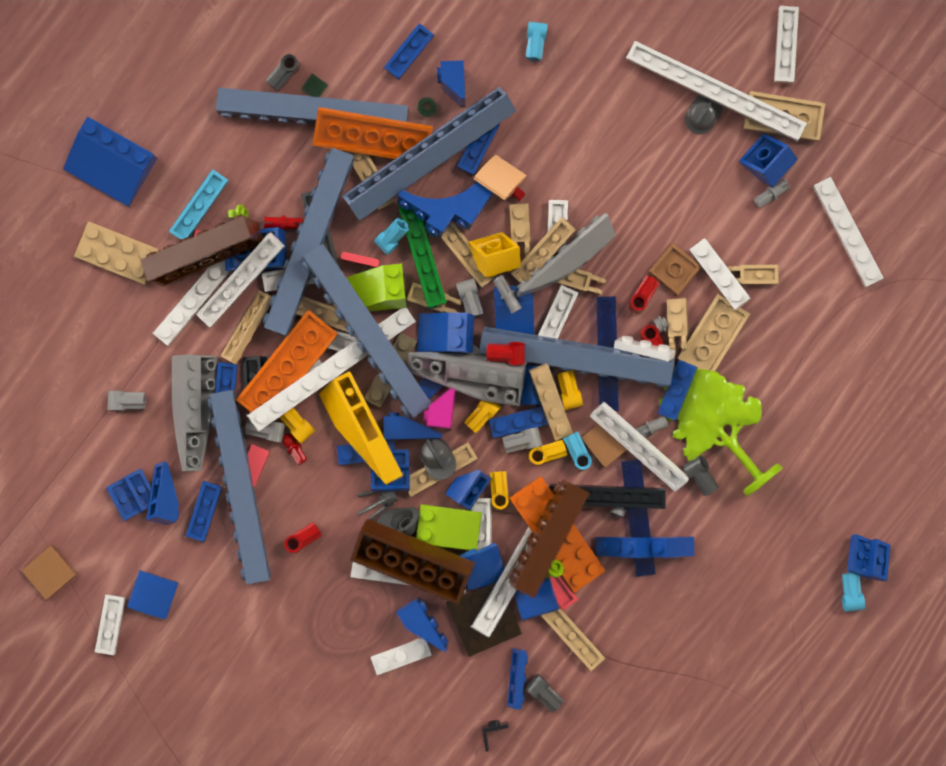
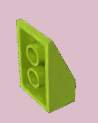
M402 264L383 265L347 277V280L369 312L407 308Z
M421 504L416 538L434 546L465 550L474 548L477 550L482 512Z

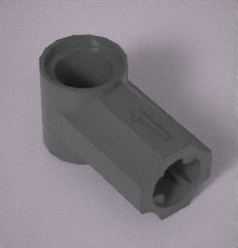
M292 54L284 55L280 64L266 81L279 92L292 75L300 70V62ZM288 61H295L294 67L286 68Z
M700 455L683 465L686 475L690 479H694L704 496L713 493L719 488L709 471L708 462L703 456Z
M538 673L524 687L552 713L564 702L562 697Z

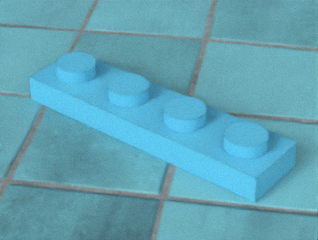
M212 169L169 232L180 240L190 237L229 180Z

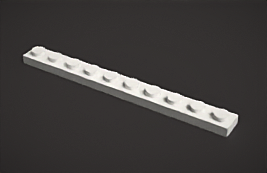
M636 41L626 57V60L797 142L807 125L802 120Z
M401 308L378 325L387 339L390 340L416 321L407 308ZM357 339L248 414L247 417L257 431L269 425L366 357V352L362 353L356 344L358 342Z

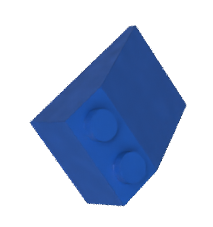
M280 228L260 229L263 239L269 233H272L284 245V248L263 271L283 269L287 260L286 231ZM255 248L225 260V271H235Z
M509 286L512 291H515L513 292L515 295L519 289L517 286ZM494 287L496 328L534 335L533 293L516 297L522 308L511 314L504 299H501L502 296L497 287Z
M469 313L419 314L417 352L473 354L475 315Z

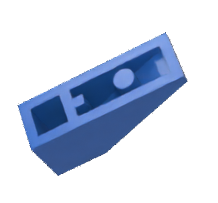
M399 412L388 413V416H384L385 440L442 438L441 433L409 418L399 416Z
M164 461L156 464L154 468L146 520L170 525L176 523L179 517V502L168 462Z

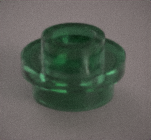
M429 97L422 98L417 105L418 112L425 117L433 115L436 111L435 101ZM424 104H429L430 108L426 110L423 106Z

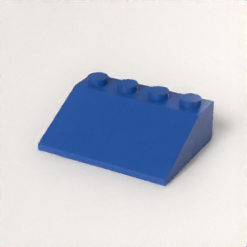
M87 116L77 133L63 170L129 207L158 158L148 150Z

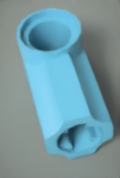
M529 22L526 59L542 61L548 24Z
M399 218L395 219L386 230L375 238L374 243L386 255H389L399 245L400 239L409 231L408 224Z
M579 432L563 438L575 467L580 470L589 468L592 460ZM580 456H585L588 460L587 465L584 467L579 466L577 463V459Z
M852 573L841 574L844 595H842L844 611L865 610V598L863 593H861L860 576Z

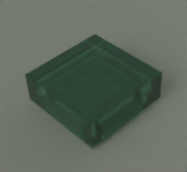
M312 73L301 89L312 97H320L328 87V84Z

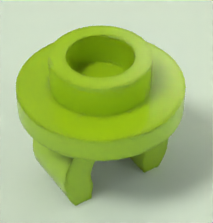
M239 204L236 210H228V218L238 215L248 217L249 213L243 204Z
M554 560L546 575L547 579L550 576L558 578L563 574L564 567L560 561Z

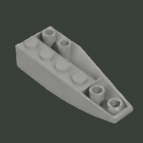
M607 213L601 217L597 215L593 218L587 227L584 226L577 232L569 245H564L558 251L559 254L555 258L553 256L544 263L546 266L542 269H536L531 274L532 278L528 282L526 279L517 286L519 290L515 296L518 298L555 284L581 268L607 246L616 236Z
M409 352L408 369L413 374L453 388L479 400L520 406L525 381L526 362L523 365H510L508 362L487 361L484 355L464 353Z
M172 356L173 419L182 471H201L211 418L213 416V409L210 410L208 406V398H210V394L215 393L217 356Z

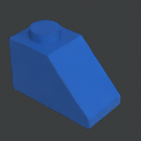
M480 470L473 471L455 478L445 494L468 510H471L492 478Z

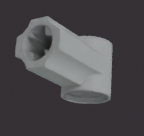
M474 278L456 283L465 312L475 315L474 317L483 315L478 297L479 292Z
M108 391L107 410L146 409L147 398L145 392Z
M248 418L245 434L282 443L285 424L271 422L260 431H257Z
M538 427L502 437L506 453L543 446Z

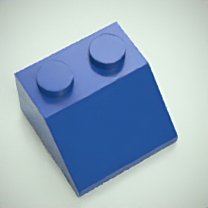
M464 60L440 61L441 67H437L438 83L442 84V90L461 107H465Z
M763 133L739 162L761 182L774 187L798 159L789 145Z

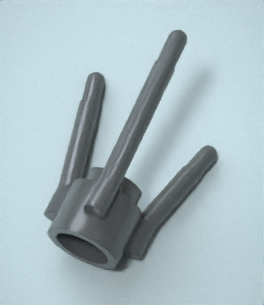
M366 491L358 493V497L381 494L378 495L380 501L357 512V515L360 516L382 504L383 507L368 518L373 520L386 509L394 506L393 503L398 501L394 491Z

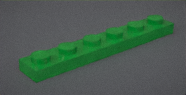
M397 202L401 220L408 224L409 231L406 233L427 307L431 309L446 305L447 301L423 221L417 218L415 213L409 209L401 208Z

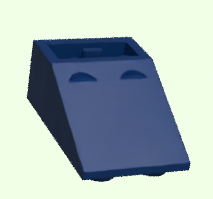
M417 597L397 610L396 613L407 630L440 650L447 651L449 641L443 632L440 634L437 630L439 625L433 616L429 617L426 612L429 608L423 599L419 600Z

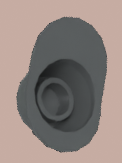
M698 95L686 113L685 123L687 128L695 134L709 132L720 117L723 106Z
M426 439L420 450V458L427 472L436 480L449 478L456 470V460L451 449L442 439Z
M414 507L389 509L380 515L377 522L411 536L418 529L419 511Z

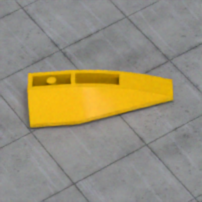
M349 371L333 379L319 393V396L336 429L386 485L403 477L351 372Z

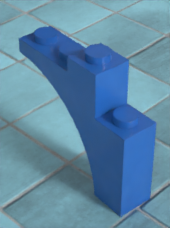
M476 182L469 189L458 195L441 199L415 196L402 189L398 195L397 202L401 208L409 209L415 213V216L420 220H426L425 229H427L430 235L441 238L452 221H455L458 227L470 230L494 193Z
M595 537V556L622 558L694 556V537Z

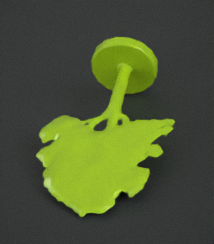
M697 369L677 418L679 420V429L673 431L672 437L679 440L686 437V448H683L684 456H687L688 461L712 448L714 444L720 447H728L755 479L752 484L743 490V493L748 497L783 469L777 463L763 474L742 450L737 441V434L744 425L759 423L762 416V404L758 398L751 396L748 397L747 402H744L745 387L743 385L733 384L732 382L727 383L726 378L719 375L716 371ZM666 385L664 387V390L667 391L669 385ZM662 398L659 399V400H660V401H659V408H660L661 403H662V401H663ZM665 417L666 420L669 422L673 420L668 417ZM727 424L732 427L731 437L723 429Z

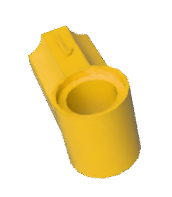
M573 370L557 374L564 410L582 407L583 401L580 390L577 388Z
M481 400L476 406L477 408L464 423L477 433L502 407L500 404Z
M294 407L280 416V419L288 426L292 435L301 444L316 432L310 423L299 415Z
M563 440L533 448L528 452L529 462L535 465L567 456ZM536 450L542 454V459L538 462L532 458V454Z
M491 472V502L495 508L502 510L509 505L507 472ZM502 495L505 497V505H496L495 499L497 496Z

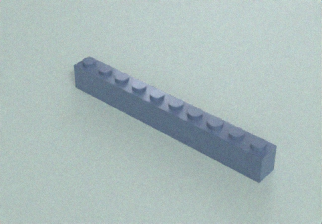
M500 87L496 88L344 194L342 197L360 221L367 217L375 209L383 206L388 200L399 195L402 189L404 190L416 183L418 179L430 173L441 163L446 162L451 156L479 139L484 133L492 130L497 124L509 118L516 112L509 96Z
M218 88L216 103L217 113L221 114V117L224 118L240 116V119L251 120V117L264 122H269L270 119L285 124L289 123V121H295L298 125L316 124L318 107L408 122L409 113L407 105Z
M332 148L331 152H327L324 163H326L324 170L321 169L318 174L317 180L319 184L317 188H313L311 193V205H307L304 211L305 221L300 223L297 234L299 236L297 242L293 241L290 249V252H292L291 258L286 260L283 268L286 271L284 276L278 280L277 288L279 289L277 295L272 296L270 301L272 308L270 313H266L263 324H265V329L286 337L290 333L312 275L310 271L307 272L302 266L303 260L301 258L324 243L354 164V155Z
M323 243L301 258L303 260L302 266L307 272L310 271L314 276L312 280L315 285L323 289L325 292L323 296L328 304L334 305L336 308L334 312L339 320H344L347 324L345 327L351 337L355 336L358 341L356 344L362 353L366 352L369 357L367 360L373 369L377 368L380 373L378 377L384 385L388 384L391 389L389 393L395 401L398 400L402 405L400 409L406 417L414 418L428 408L432 403Z
M485 326L482 331L479 354L486 356L488 343L508 344L510 342L525 343L526 364L538 363L543 365L547 363L549 367L556 366L565 371L574 369L583 374L592 372L597 373L601 377H608L610 375L616 376L619 380L634 379L638 383L645 384L651 382L660 387L671 385L675 358L668 362L611 347Z
M228 390L210 394L208 406L210 410L213 409L214 417L211 418L213 429L217 430L218 435L215 436L217 448L220 447L221 450L219 462L221 467L224 466L223 483L225 486H228L229 492L226 493L228 505L231 504L232 507L230 519L232 524L235 523L236 531H233L234 540L239 543L240 550H237L239 562L242 561L243 569H241L242 580H246L247 585L268 581L271 579V573L238 402L236 401L235 390Z

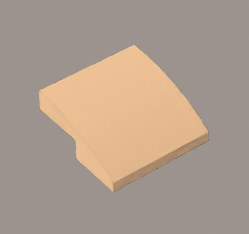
M495 155L475 175L474 180L506 200L513 194L515 188L525 180L527 175Z

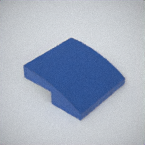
M409 449L390 450L403 477L387 485L370 467L371 492L410 491Z
M142 469L106 487L123 521L148 509L151 486Z
M858 534L851 535L847 572L873 580L887 581L891 545L878 539L869 540Z
M495 543L478 551L473 548L460 555L463 558L476 562L466 586L468 590L481 588L497 582L504 570L498 545Z
M139 570L127 607L166 620L178 582Z
M545 577L535 598L517 589L514 593L523 621L560 610L550 577L548 579Z

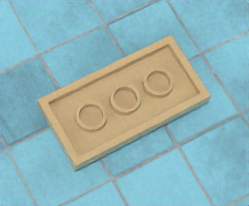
M754 91L749 92V96L806 122L807 125L799 139L820 141L826 103ZM745 117L743 130L785 136Z
M88 221L74 257L146 285L147 278L141 259L146 258V255L151 252L158 253L160 250Z
M717 294L687 341V351H681L677 359L697 366L700 370L715 371L750 316V313L742 308L735 310L726 298Z

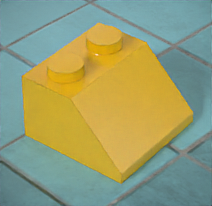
M503 232L468 242L477 268L485 277H494L497 274L511 272L521 267L520 247Z

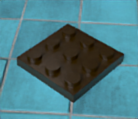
M497 582L463 595L459 605L450 601L446 603L469 657L522 634L509 603L490 637L471 627Z

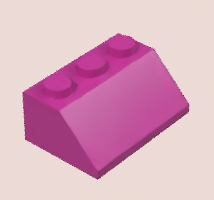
M451 388L429 405V410H425L424 422L427 423L428 427L451 430L455 389Z

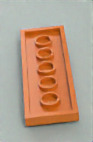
M318 107L312 145L396 159L432 134V126Z
M308 310L238 396L236 401L250 412H253L306 375L339 334Z
M539 476L510 496L509 499L534 534L537 528L535 524L540 516L543 517L546 511L544 509L549 499L553 498L554 494L542 476ZM573 524L555 559L562 563L564 567L562 577L571 590L576 593L606 570Z

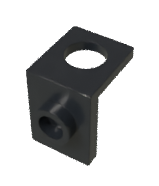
M499 720L489 721L488 725L482 726L486 752L489 751L486 732L509 728L508 721L500 723Z

